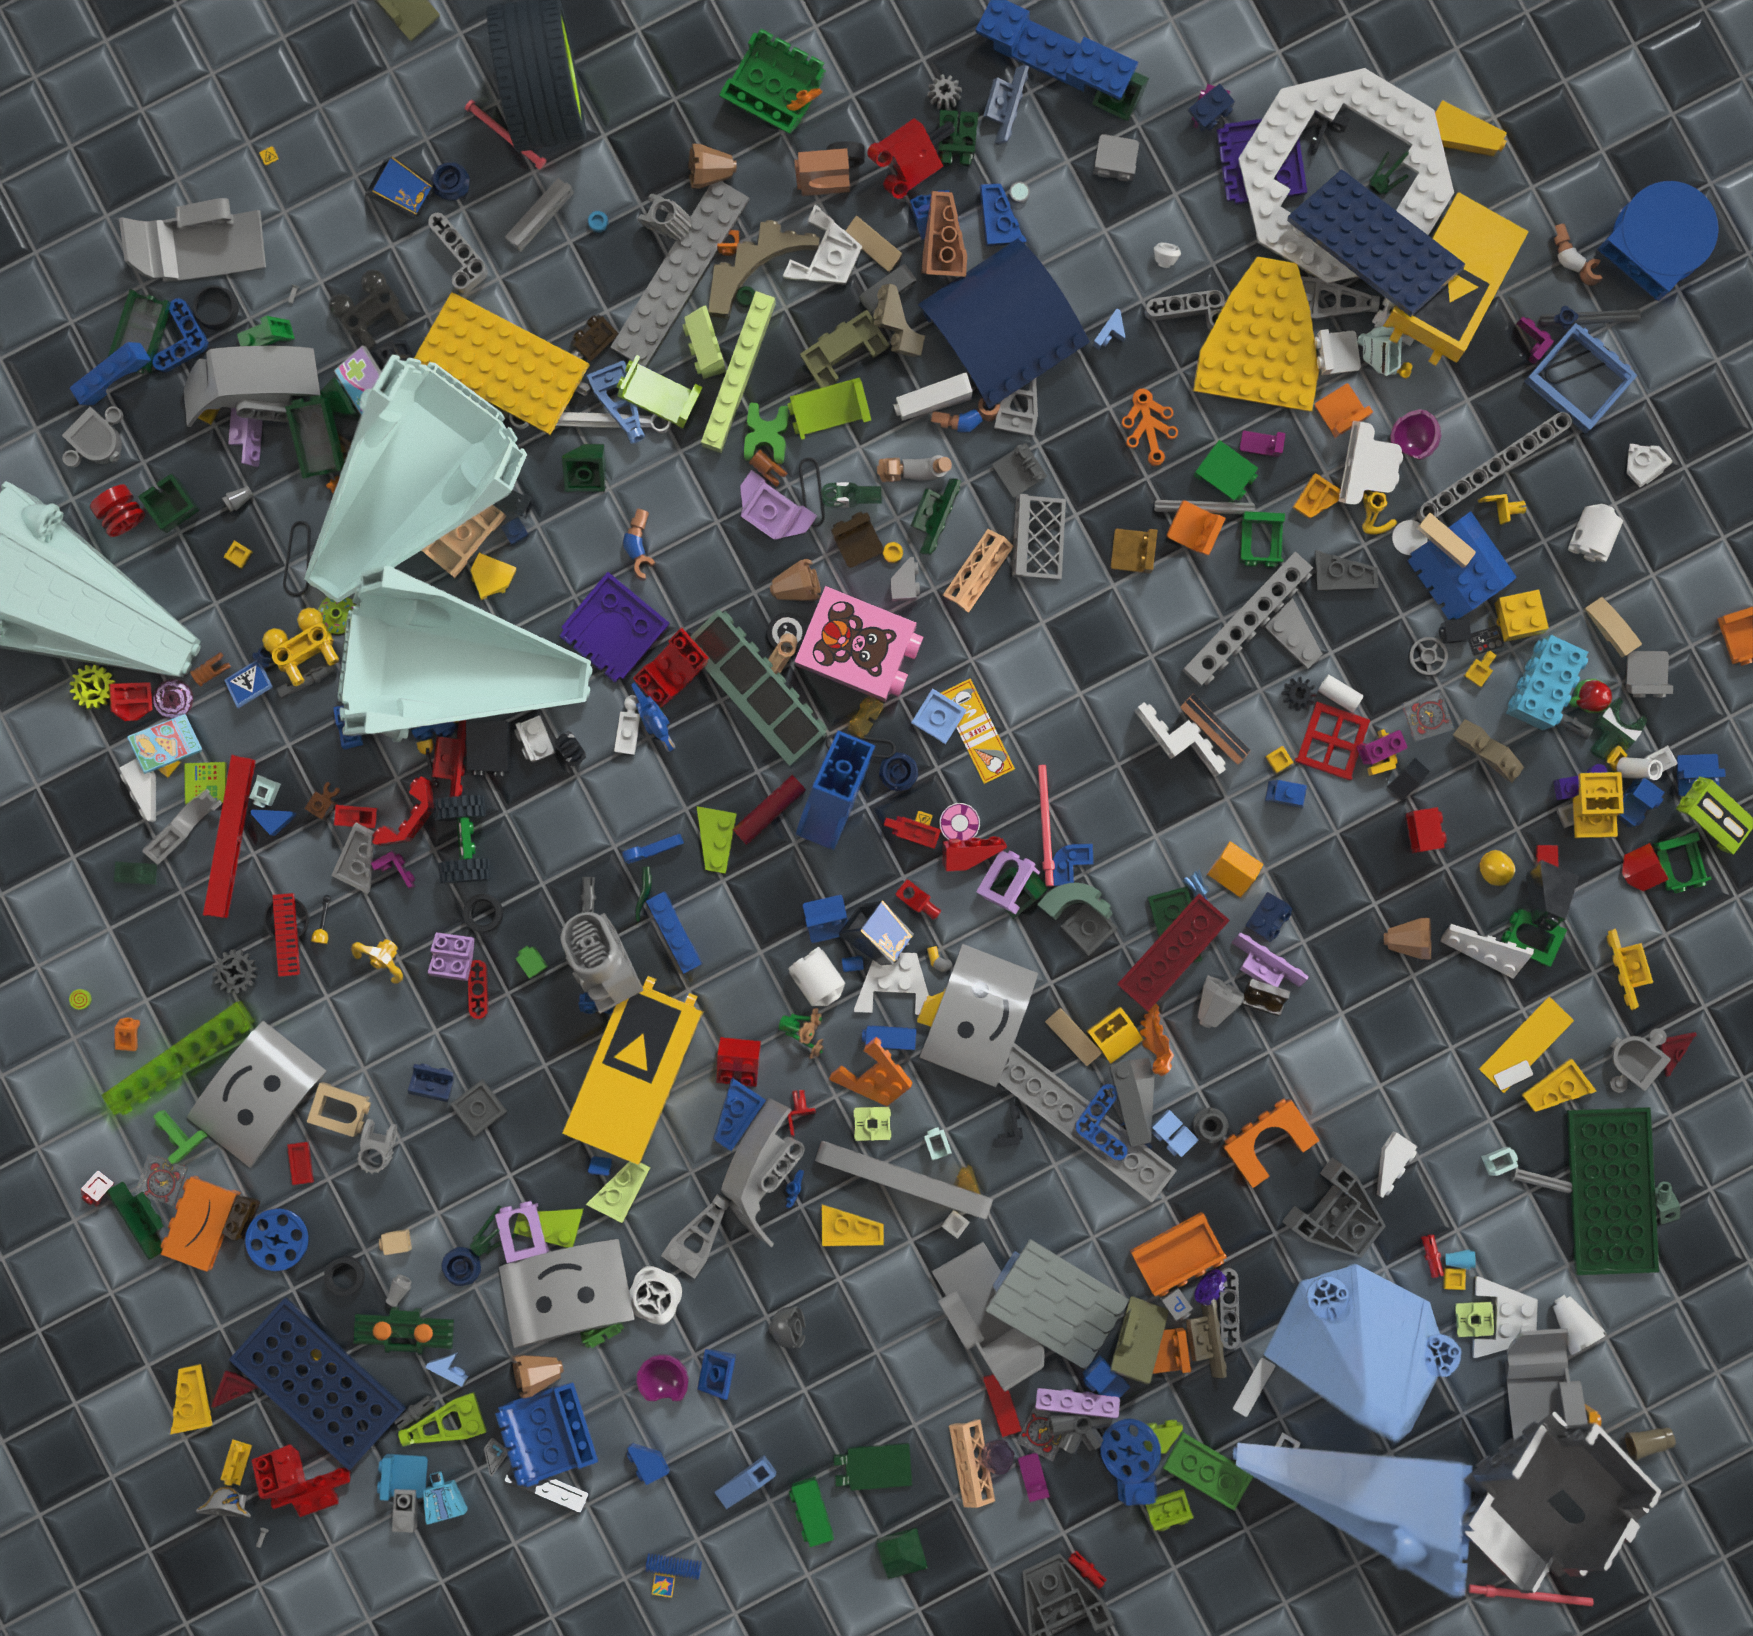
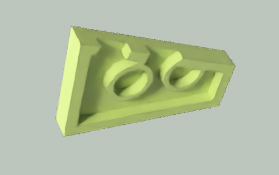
M629 1161L586 1205L623 1223L651 1167L643 1163L637 1165Z

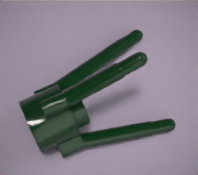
M1388 151L1385 154L1376 172L1369 179L1371 182L1369 187L1374 193L1386 195L1389 190L1408 178V174H1405L1388 185L1390 183L1388 177L1409 155L1408 151L1397 160L1385 175L1381 174L1379 176L1390 152Z
M497 1206L480 1231L473 1237L474 1241L470 1244V1247L478 1256H482L484 1253L488 1255L492 1250L502 1245V1241H499L490 1246V1240L499 1233V1229H496L487 1237L485 1235L482 1236L495 1218V1215L500 1211L501 1206ZM518 1234L511 1235L512 1239L518 1236Z

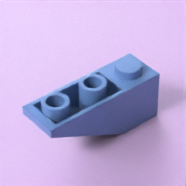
M763 1455L714 1493L725 1508L728 1509L774 1478L777 1471L766 1456Z

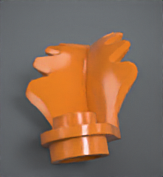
M1155 1004L1148 1014H1144L1146 1020H1142L1141 1025L1145 1029L1140 1030V1035L1146 1038L1142 1041V1045L1157 1057L1153 1063L1152 1071L1159 1076H1164L1172 1067L1170 1062L1174 1054L1170 1050L1168 1037L1162 1034L1163 1026L1159 1025L1160 1017L1158 1016L1160 1013L1158 1011L1159 1006Z

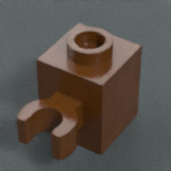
M330 782L325 783L323 794L315 791L304 808L326 821L337 805L331 799L340 793L339 788H336L332 793L329 792Z

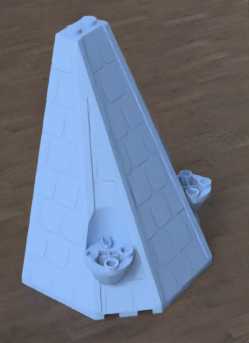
M1352 1264L1348 1267L1333 1270L1299 1282L1263 1355L1355 1420L1397 1441L1411 1432L1438 1376L1448 1377L1458 1367L1461 1349L1453 1339L1439 1333L1429 1301L1357 1264Z
M1238 1443L1237 1447H1234L1233 1459L1236 1460L1237 1467L1391 1559L1392 1564L1397 1565V1569L1405 1568L1450 1596L1461 1597L1465 1595L1467 1564L1462 1562L1469 1555V1539L1462 1533V1515L1471 1502L1472 1489L1464 1482V1478L1472 1473L1473 1466L1464 1465L1463 1463Z

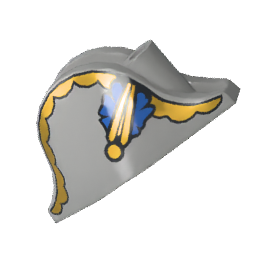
M228 1486L216 1489L208 1501L196 1510L200 1514L250 1518V1514L244 1509L247 1496L240 1495L235 1489Z

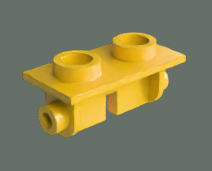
M232 1440L220 1479L224 1481V1484L230 1486L232 1484L241 1485L252 1445Z

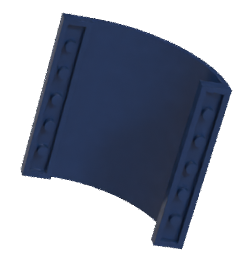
M1016 239L966 272V277H958L918 304L926 321L929 323L932 321L953 348L989 409L1090 343L1076 314L1052 276L1034 253L1019 239Z

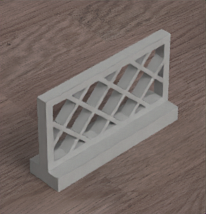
M1019 494L1016 497L1012 577L1062 579L1066 499L1028 496V494ZM1030 501L1038 502L1043 509L1035 515L1030 509ZM1052 503L1060 504V513L1056 516L1047 508ZM1044 510L1052 518L1045 526L1037 517ZM1033 520L1042 528L1035 535L1029 529V523ZM1053 521L1059 526V532L1055 536L1046 528ZM1043 530L1051 538L1044 546L1036 538ZM1032 540L1040 547L1034 555L1028 550V543ZM1052 541L1058 546V552L1054 556L1045 548ZM1042 550L1050 558L1043 566L1035 558ZM1031 560L1039 567L1035 573L1027 572V563ZM1052 561L1057 567V575L1049 574L1044 567Z

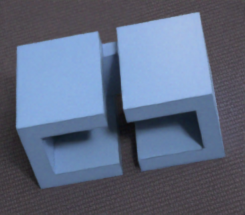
M1167 1110L1152 1124V1129L1154 1130L1152 1134L1159 1141L1163 1139L1168 1144L1166 1148L1174 1156L1178 1154L1182 1157L1199 1139L1184 1125L1169 1139L1183 1123L1170 1110Z

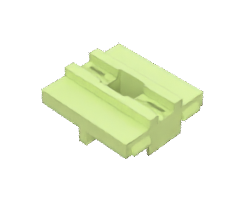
M889 1107L855 1108V1140H890L891 1110ZM867 1120H877L878 1128L867 1127Z
M1491 1302L1455 1303L1458 1337L1493 1335L1494 1319ZM1478 1315L1479 1323H1471V1316Z

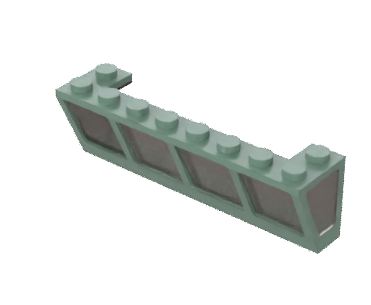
M718 609L690 636L709 658L704 669L791 767L827 736V727L819 718L817 720L811 715L813 713L812 709L806 703L803 705L798 700L800 696L793 688L789 690L784 684L786 682L785 678L779 672L777 674L771 669L773 667L772 663L766 657L762 659L759 656L758 652L760 650L753 642L748 643L745 640V632L739 626L735 628L732 625L734 621L726 611L722 613Z

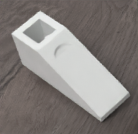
M136 758L120 767L122 772L120 777L126 785H129L131 789L129 793L134 802H138L141 807L139 812L144 820L147 819L149 822H155L156 775L154 771L144 774Z
M1394 1131L1381 1150L1377 1195L1382 1198L1384 1195L1388 1196L1394 1187L1392 1185L1396 1178L1399 1179L1405 1171L1403 1167L1407 1161L1411 1162L1417 1153L1415 1151L1416 1145Z

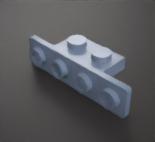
M1027 65L1016 68L1012 84L1000 78H995L983 117L1000 124L995 143L998 145L1006 143L1011 137V127L1017 117V106L1022 99V89L1028 79L1027 72L1029 66Z

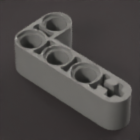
M434 213L429 217V226L462 265V268L452 276V284L459 293L466 294L487 277L488 269L482 259L448 219L441 213ZM437 222L442 223L443 227L445 228L444 231H442L441 228L438 225H436ZM450 236L457 237L453 243H448L447 240ZM463 251H469L468 257L460 258V254ZM476 266H482L480 273H473V269ZM460 279H467L464 286H458Z
M1218 290L1154 298L1147 303L1144 315L1150 321H1159L1205 314L1207 327L1211 330L1214 326L1212 318L1218 317L1225 304L1223 294ZM1209 298H1216L1219 304L1212 305L1209 302ZM1191 300L1197 301L1198 304H1199V307H1198V308H1193V307H1191L1190 304H1189V301H1191ZM1169 304H1177L1179 310H1171ZM1152 306H1154L1155 310H1158L1157 313L1151 310Z

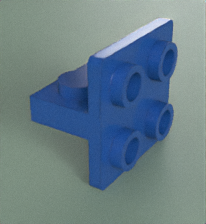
M1717 754L1678 755L1676 757L1678 763L1677 782L1679 796H1685L1699 776L1713 780L1720 787L1719 778L1725 777V769H1719Z
M842 895L803 904L805 920L812 943L840 937L838 934L848 921Z

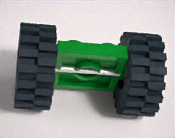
M483 795L434 799L435 821L457 820L460 859L438 863L440 884L490 880V859H472V856L475 854V844L471 842L470 836L474 833L473 822H469V819L486 817L485 797Z

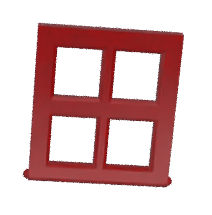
M1316 701L1295 761L1349 781L1352 780V773L1359 756L1356 746L1363 743L1370 719ZM1321 712L1338 718L1332 736L1315 731ZM1343 720L1360 725L1354 744L1337 738ZM1312 739L1329 744L1323 762L1306 757ZM1334 746L1351 752L1345 770L1328 765Z

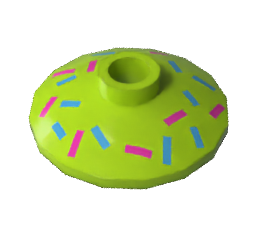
M328 597L324 599L318 610L322 614L323 623L327 630L333 634L345 633L348 611H352L356 604L349 597L338 603ZM335 610L340 611V614L337 617L333 616V612Z

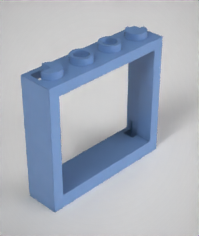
M1575 323L1524 382L1559 412L1568 413L1572 423L1582 432L1587 433L1637 375L1630 369V365L1624 364L1619 360V356L1616 353L1608 351L1601 340L1593 338L1588 334L1586 328L1583 329ZM1571 336L1587 350H1590L1595 357L1604 362L1608 368L1623 380L1590 419L1538 375Z

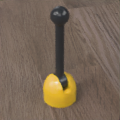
M433 740L417 742L419 752L426 755L432 779L431 786L437 788L439 782L435 777H432L433 766L430 758V753L434 748Z
M329 895L323 897L324 906L320 929L313 932L311 942L328 943V934L324 930L328 903L331 901Z

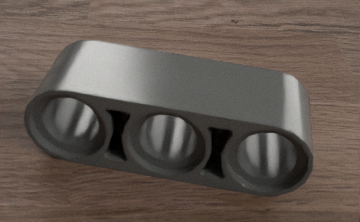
M903 264L859 296V300L870 315H872L878 306L879 299L877 295L882 285H895L900 296L916 284L917 279L906 264Z

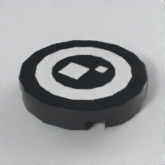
M790 612L780 613L770 621L767 629L768 640L774 648L779 643L782 635L786 633L793 634L798 642L795 651L800 649L807 632L803 619L797 614ZM783 643V646L786 648L792 647L790 643Z

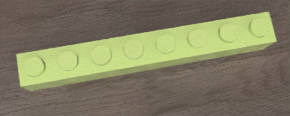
M755 292L701 441L702 446L719 453L723 451L776 305L774 297Z

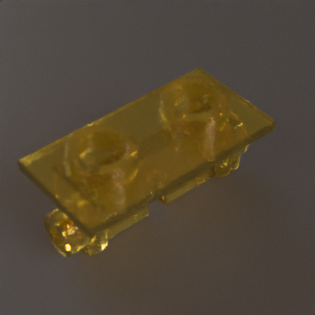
M872 696L865 698L860 705V711L851 719L848 730L856 733L861 738L864 735L866 736L873 726V723L868 721L869 717L876 720L883 710V703Z

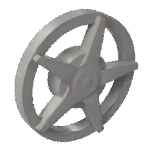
M1424 637L1413 644L1409 653V659L1412 667L1417 672L1424 675H1433L1445 667L1448 660V652L1440 640L1433 637ZM1430 640L1436 643L1432 648H1425L1420 642ZM1418 645L1421 650L1420 657L1413 659L1414 649ZM1438 645L1441 646L1444 652V660L1437 657L1435 650ZM1422 661L1426 664V671L1418 668L1415 662ZM1435 661L1443 662L1437 670L1430 672L1432 663Z

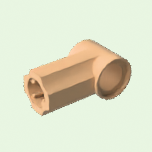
M786 633L782 635L779 643L768 658L773 665L771 669L775 674L781 673L790 657L795 653L798 642L793 634ZM783 643H790L792 647L786 648L783 646Z

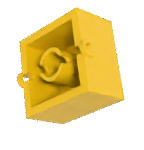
M1539 590L1501 597L1494 603L1498 616L1496 622L1498 627L1500 626L1504 642L1544 634L1549 629Z

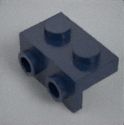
M1219 83L1192 105L1188 112L1201 126V132H1204L1206 129L1210 131L1218 124L1217 120L1222 116L1226 118L1232 113L1235 101Z
M1267 892L1245 926L1264 937L1267 941L1272 942L1279 935L1280 928L1284 922L1289 920L1293 909L1283 900Z
M424 1063L414 1064L408 1094L448 1102L454 1084V1073L446 1068H431L430 1065Z

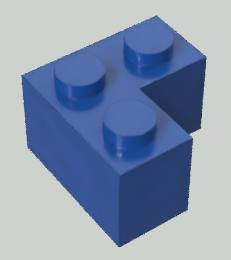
M1646 778L1633 780L1623 794L1624 813L1618 815L1617 819L1628 827L1639 826L1645 819L1644 813L1647 810L1656 809L1663 801L1661 797L1665 792Z
M1098 1355L1088 1368L1082 1372L1085 1377L1083 1379L1085 1384L1093 1392L1097 1390L1099 1392L1098 1395L1120 1398L1130 1388L1129 1383L1119 1374L1110 1370L1111 1366Z

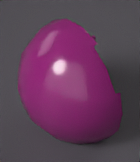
M1418 409L1411 411L1403 417H1399L1393 425L1390 435L1391 443L1399 445L1402 453L1417 460H1423L1432 455L1439 446L1441 439L1440 424L1436 417L1426 410Z
M667 1354L654 1355L646 1360L637 1372L639 1392L647 1401H657L663 1398L681 1401L688 1390L689 1376L687 1369L680 1360Z

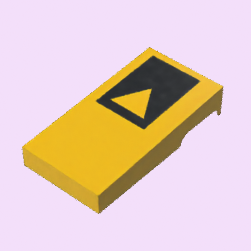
M1458 192L1432 238L1463 261L1465 267L1413 316L1410 317L1395 305L1383 327L1395 328L1389 340L1397 344L1404 333L1434 350L1428 360L1433 365H1437L1442 355L1457 363L1468 347L1529 231Z
M650 976L647 977L643 985V991L615 1006L563 1131V1134L637 1165L643 1159L695 1030L704 1013L694 1007L698 996L689 993L684 1003L652 990L657 979Z

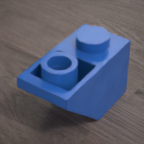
M635 1443L628 1446L627 1456L631 1463L635 1462L638 1468L636 1473L641 1482L644 1481L648 1485L669 1473L670 1469L660 1451Z

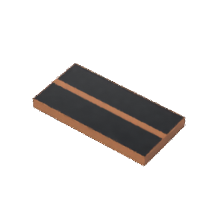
M1194 693L1180 706L1236 764L1239 765L1251 751Z

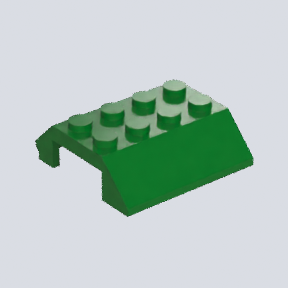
M760 29L758 34L753 33L748 42V51L732 79L728 78L719 97L790 134L800 124L813 100L795 111L787 109V105H790L792 100H797L796 95L799 91L806 90L809 92L812 89L820 88L826 72L823 69L825 63L813 56L807 61L808 53L797 47H794L791 52L789 51L791 44L778 37L772 42L774 35Z

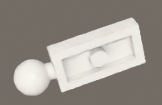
M634 695L628 696L624 701L627 712L620 711L614 752L635 755L641 717L639 714H635V711L638 710L636 704L639 701Z

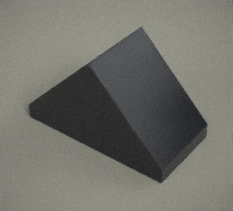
M1414 758L1390 782L1387 788L1402 801L1422 783L1430 771L1417 758Z

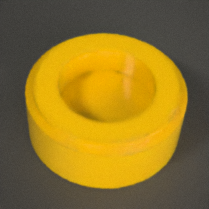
M896 542L886 544L883 551L884 559L889 563L900 561L903 556L901 545Z

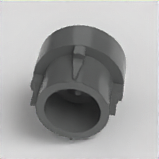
M1207 1107L1195 1114L1192 1121V1129L1200 1140L1207 1143H1215L1225 1137L1229 1124L1226 1116L1220 1110ZM1209 1119L1215 1122V1128L1211 1131H1207L1205 1128V1123Z

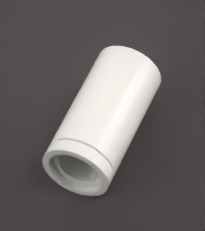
M1329 674L1318 689L1319 693L1352 713L1363 698L1362 694Z
M1623 757L1617 764V772H1621L1624 778L1657 780L1660 778L1663 770L1661 762L1654 759Z

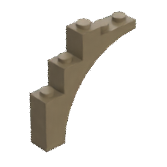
M773 220L761 222L758 246L749 241L737 244L735 267L724 262L719 265L714 264L708 309L709 316L730 319L736 293L753 272L761 265L780 255L801 250H818L820 237H816L812 233L797 235L794 231L781 233V224H778V222Z

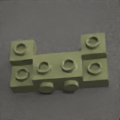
M866 310L849 322H842L837 325L835 331L831 334H823L818 338L819 342L800 353V357L818 386L823 388L839 381V377L832 368L833 365L863 345L871 357L874 358L888 349L889 343L878 326L874 325V319Z

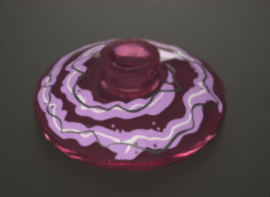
M169 679L162 682L155 689L153 695V704L156 711L169 719L183 714L186 715L191 710L194 702L191 688L185 682L177 679ZM170 695H174L173 702H169L168 697Z

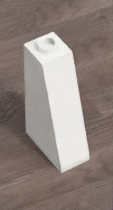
M967 372L896 397L897 404H893L896 416L900 415L903 421L970 401L972 389Z

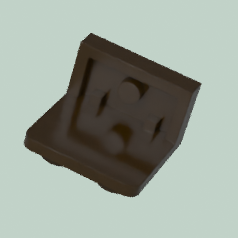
M858 512L851 516V520L844 522V520L834 524V528L831 529V534L849 568L868 561L884 551L872 526L868 512L864 514Z

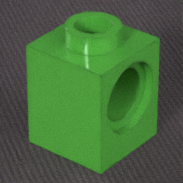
M526 946L518 952L520 956L515 958L529 979L548 968V965L535 947L529 948Z

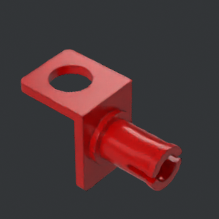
M908 879L905 880L895 893L898 898L918 913L922 910L933 920L941 912V909L929 901L931 896ZM907 887H911L914 890V895L911 898H905L903 895V891Z
M797 1090L792 1092L795 1109L788 1114L791 1137H795L792 1117L816 1113L815 1108L809 1109L806 1106L805 1090H799L800 1099H798Z

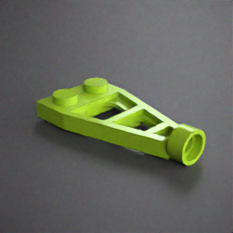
M473 1392L453 1399L408 1429L398 1431L402 1446L405 1447L413 1443L468 1439L487 1431L475 1393ZM452 1411L457 1412L462 1426L458 1430H447L442 1422L444 1416ZM431 1421H437L440 1432L434 1435H425L423 1426Z

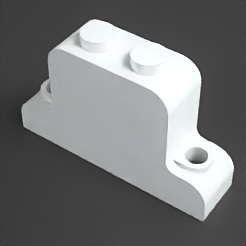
M1353 421L1339 502L1358 504L1362 500L1365 490L1389 493L1398 484L1399 465L1403 460L1401 447L1394 443L1374 440V428L1369 423Z

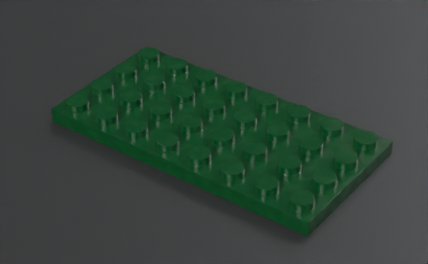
M1651 1107L1567 1110L1575 1275L1659 1272Z

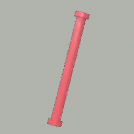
M470 100L466 104V111H471L513 145L509 132L475 105L476 102ZM521 151L522 154L536 164V168L541 169L545 165L546 159L540 158L533 151Z

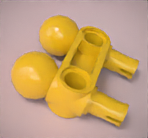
M305 608L299 613L297 621L303 632L288 640L287 634L283 630L277 628L269 629L262 639L264 648L271 653L272 659L280 671L287 673L295 687L304 683L297 665L319 652H322L329 666L340 661L332 647L334 642L332 635L323 623L321 612L315 608ZM323 633V638L316 641L317 635ZM288 654V659L282 662V656Z

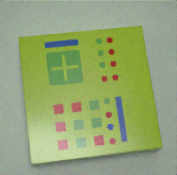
M227 762L185 763V804L205 789L210 791L209 794L214 799L220 800L223 803L227 782Z

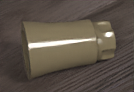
M1669 1427L1625 1433L1627 1451L1633 1461L1666 1451L1676 1445L1675 1437Z

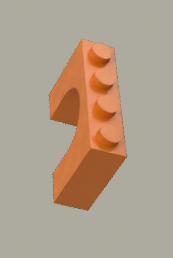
M1290 1099L1280 1100L1274 1105L1275 1109L1271 1112H1268V1110L1258 1116L1259 1120L1254 1124L1249 1122L1241 1128L1242 1132L1237 1136L1232 1134L1224 1140L1225 1144L1222 1147L1252 1188L1269 1177L1254 1151L1255 1140L1261 1131L1269 1127L1284 1129L1301 1152H1305L1320 1141Z

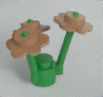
M813 1008L811 1016H799L792 1013L791 1016L784 1015L781 1018L779 1030L786 1032L787 1036L793 1037L811 1048L810 1059H813L815 1056L818 1057L823 1052L824 1046H822L824 1039L818 1040L816 1045L810 1043L815 1033L814 1030H817V1026L821 1024L822 1020L821 1013H818V1008ZM797 1020H805L811 1022H805L803 1024V1027L799 1028L800 1022H798Z

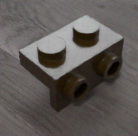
M238 1195L222 1234L235 1241L238 1238L245 1239L247 1229L255 1216L260 1201L255 1198Z

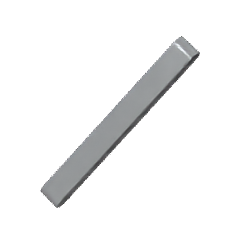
M1565 412L1556 414L1440 492L1417 510V519L1422 522L1425 518L1423 514L1424 508L1429 509L1431 514L1437 518L1570 427L1572 423L1570 415ZM1556 419H1561L1564 422V427H1559ZM1540 430L1547 432V439L1540 436ZM1523 441L1530 443V450L1523 447ZM1507 452L1514 455V461L1507 459ZM1491 463L1497 466V472L1490 470ZM1473 475L1480 476V484L1474 482ZM1457 486H1461L1464 488V495H1460L1457 493ZM1440 497L1448 500V506L1440 504Z
M821 1141L815 1161L983 1219H987L993 1199L825 1141Z

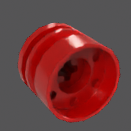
M125 484L117 485L104 491L90 504V509L95 517L99 520L104 519L101 525L106 529V533L110 537H116L128 532L145 518V512L140 508L139 503L132 502L134 496Z

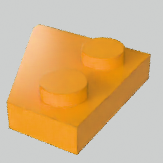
M1315 473L1292 508L1308 519L1312 518L1339 501L1340 489Z

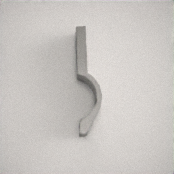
M205 789L189 801L174 819L143 848L142 852L158 865L188 836L193 827L205 815L215 811L222 802L214 799L209 794L210 791Z

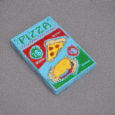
M185 714L127 736L144 774L202 752V748Z

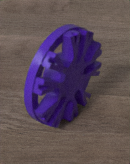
M1218 1269L1211 1270L1205 1274L1195 1289V1300L1203 1306L1211 1305L1213 1299L1218 1300V1297H1220L1219 1292H1223V1289H1225L1223 1286L1224 1282L1227 1281L1225 1274Z

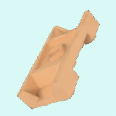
M491 505L421 551L456 578L467 565L468 559L488 535L496 530L506 518V515L494 505Z

